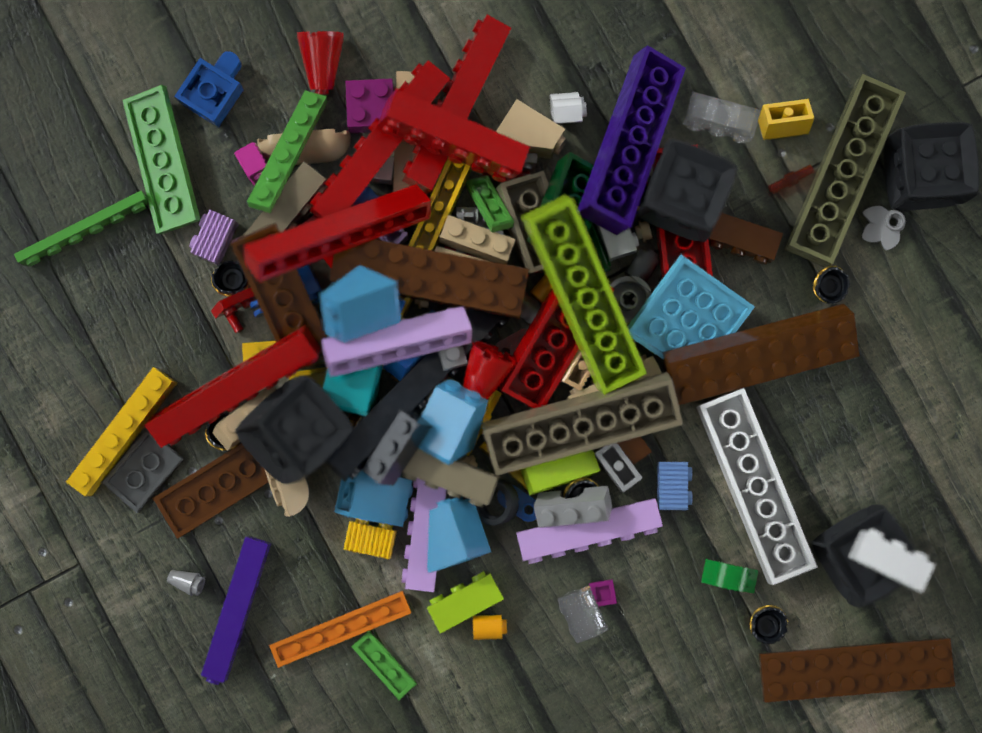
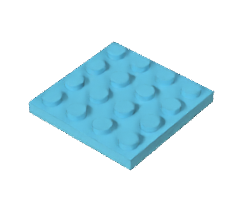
M681 254L627 328L632 339L663 359L662 352L736 333L755 306Z

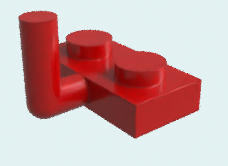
M250 287L220 300L211 312L215 319L224 315L234 332L239 333L244 328L235 313L241 307L244 309L250 308V303L255 301L256 297Z

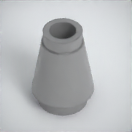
M171 570L167 583L190 596H198L204 588L205 578L201 577L200 573Z

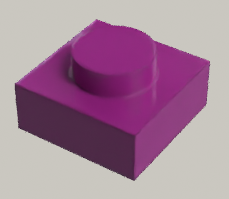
M613 579L589 583L593 607L617 603Z

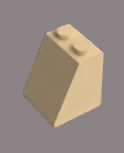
M516 99L496 131L530 146L528 153H537V157L551 159L554 153L557 155L560 153L566 140L563 127Z

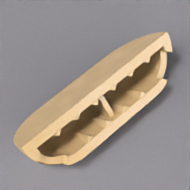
M335 129L313 130L296 165H301L303 162L307 164L331 162L341 158L349 148L350 132L345 130L335 133ZM282 133L267 135V139L257 140L258 147L267 162Z
M265 470L277 506H283L285 516L299 513L305 507L309 497L306 479L304 478L290 484H282Z

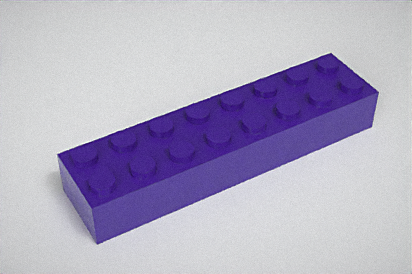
M648 45L632 58L578 208L580 216L615 235H619L631 228L686 70L684 66Z

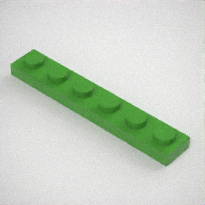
M304 91L247 200L249 207L268 213L272 212L328 102L326 96Z
M139 191L15 253L14 256L18 263L24 266H33L41 261L40 258L59 253L62 250L61 247L67 244H77L83 240V236L89 233L91 235L97 234L104 229L103 226L109 223H119L125 219V215L131 212L135 214L143 211L146 208L145 205L149 204L147 195Z

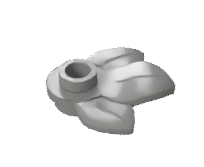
M882 206L869 207L863 211V215L869 224L863 230L862 239L870 243L881 241L885 250L895 247L900 240V231L904 229L906 224L905 216L898 210L888 211ZM890 218H894L897 221L896 226L890 224Z

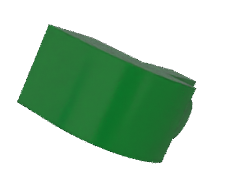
M706 559L701 583L740 592L754 593L759 570Z

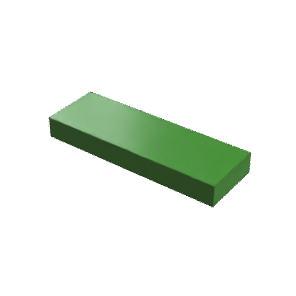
M489 176L466 181V188L491 233L514 227V220Z
M370 630L351 646L398 700L417 684Z

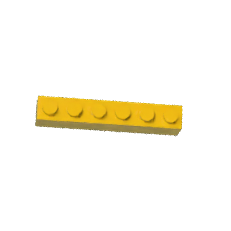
M153 367L66 483L83 496H92L102 484L101 482L110 473L143 430L150 416L155 414L177 385V382L160 369Z

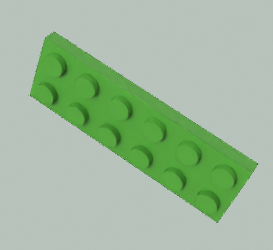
M160 85L122 100L156 234H164L201 221L167 87Z

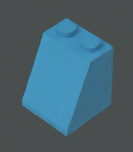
M359 265L320 294L325 332L330 337L343 343L401 322L397 282Z
M448 379L437 385L421 416L432 427L418 448L448 465L472 451L477 441L488 400L481 397L479 393L460 386V383Z
M362 470L354 480L349 478L345 482L341 479L334 512L351 518L403 527V523L408 517V498L411 497L413 492L412 480L399 477L394 486L379 485Z
M463 496L461 498H449L438 502L437 508L429 510L428 573L449 568L491 553L476 505L469 502L470 498L463 499Z

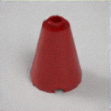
M310 31L298 32L297 40L310 90H315L316 94L329 95V90H334L344 33L335 31H317L311 34Z
M476 341L471 345L463 387L470 391H475L481 397L489 400L515 367L517 361L506 351L504 355L497 351L498 347Z

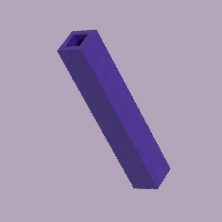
M247 536L244 539L201 676L206 677V681L209 683L220 685V682L224 683L228 680L271 546L270 542Z

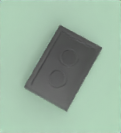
M146 430L101 483L132 510L139 513L185 458L168 444L161 448L150 432Z

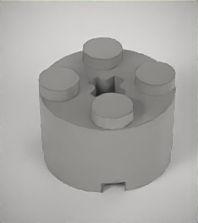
M636 276L620 277L610 284L614 288L613 295L627 326L652 294L649 285ZM628 296H630L632 298L631 303L633 305L628 304L626 306L623 303L624 298H628Z

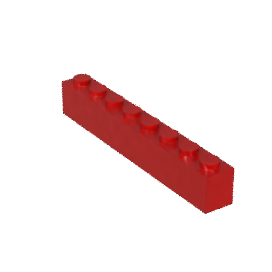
M488 14L482 20L478 19L472 29V32L475 34L472 40L468 39L462 49L465 54L462 60H457L452 69L455 75L443 87L442 91L445 92L442 100H437L435 106L463 118H468L511 27ZM418 144L412 150L415 153L412 161L408 160L402 170V173L405 174L402 181L410 186L417 184L425 194H428L432 191L448 156L441 153L440 155L432 154L426 150L427 147Z
M427 60L423 65L420 62L411 72L414 76L409 83L404 81L398 90L432 103L450 77ZM376 117L368 127L371 131L366 138L361 136L354 145V148L357 150L352 157L347 155L339 165L342 167L341 171L337 175L333 173L325 182V185L328 186L323 194L318 192L310 203L313 207L309 211L318 218H322L350 208L404 138L398 135L390 136L382 132V128L377 127L380 119Z
M417 184L408 186L244 245L245 264L256 279L261 282L430 219L431 200Z
M304 325L153 414L144 426L161 448L167 444L172 446L179 442L184 434L189 433L191 435L198 431L203 423L208 422L210 424L220 417V413L226 410L227 412L233 411L240 405L239 402L244 399L247 401L252 400L259 394L258 391L263 388L271 389L278 384V380L282 377L289 378L299 371V367L303 365L308 367L314 364L319 359L318 355L322 348L307 326Z

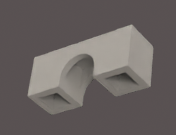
M608 486L584 488V492L580 496L570 499L563 498L562 491L538 493L534 504L538 528L609 521L612 510Z

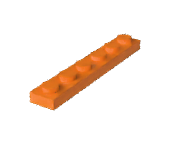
M400 591L277 641L269 646L279 668L411 614L412 611L404 591Z

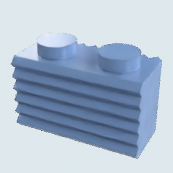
M657 462L658 510H688V505H692V491H688V481H692V467H688V462Z

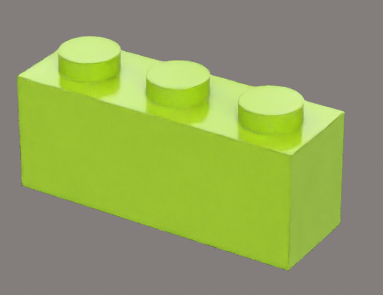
M593 449L520 469L529 496L569 484L576 479L596 475L600 472Z
M483 571L473 576V582L464 586L462 582L450 589L451 594L445 597L440 594L429 600L431 605L427 606V610L440 633L504 600L491 573L485 574Z

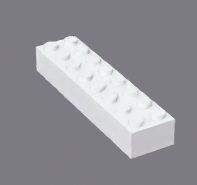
M742 388L697 406V411L767 583L774 585L817 568L745 389Z

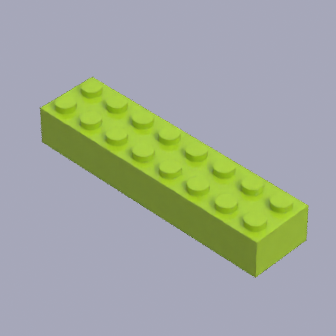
M564 195L521 216L596 388L605 395L647 374L573 199Z

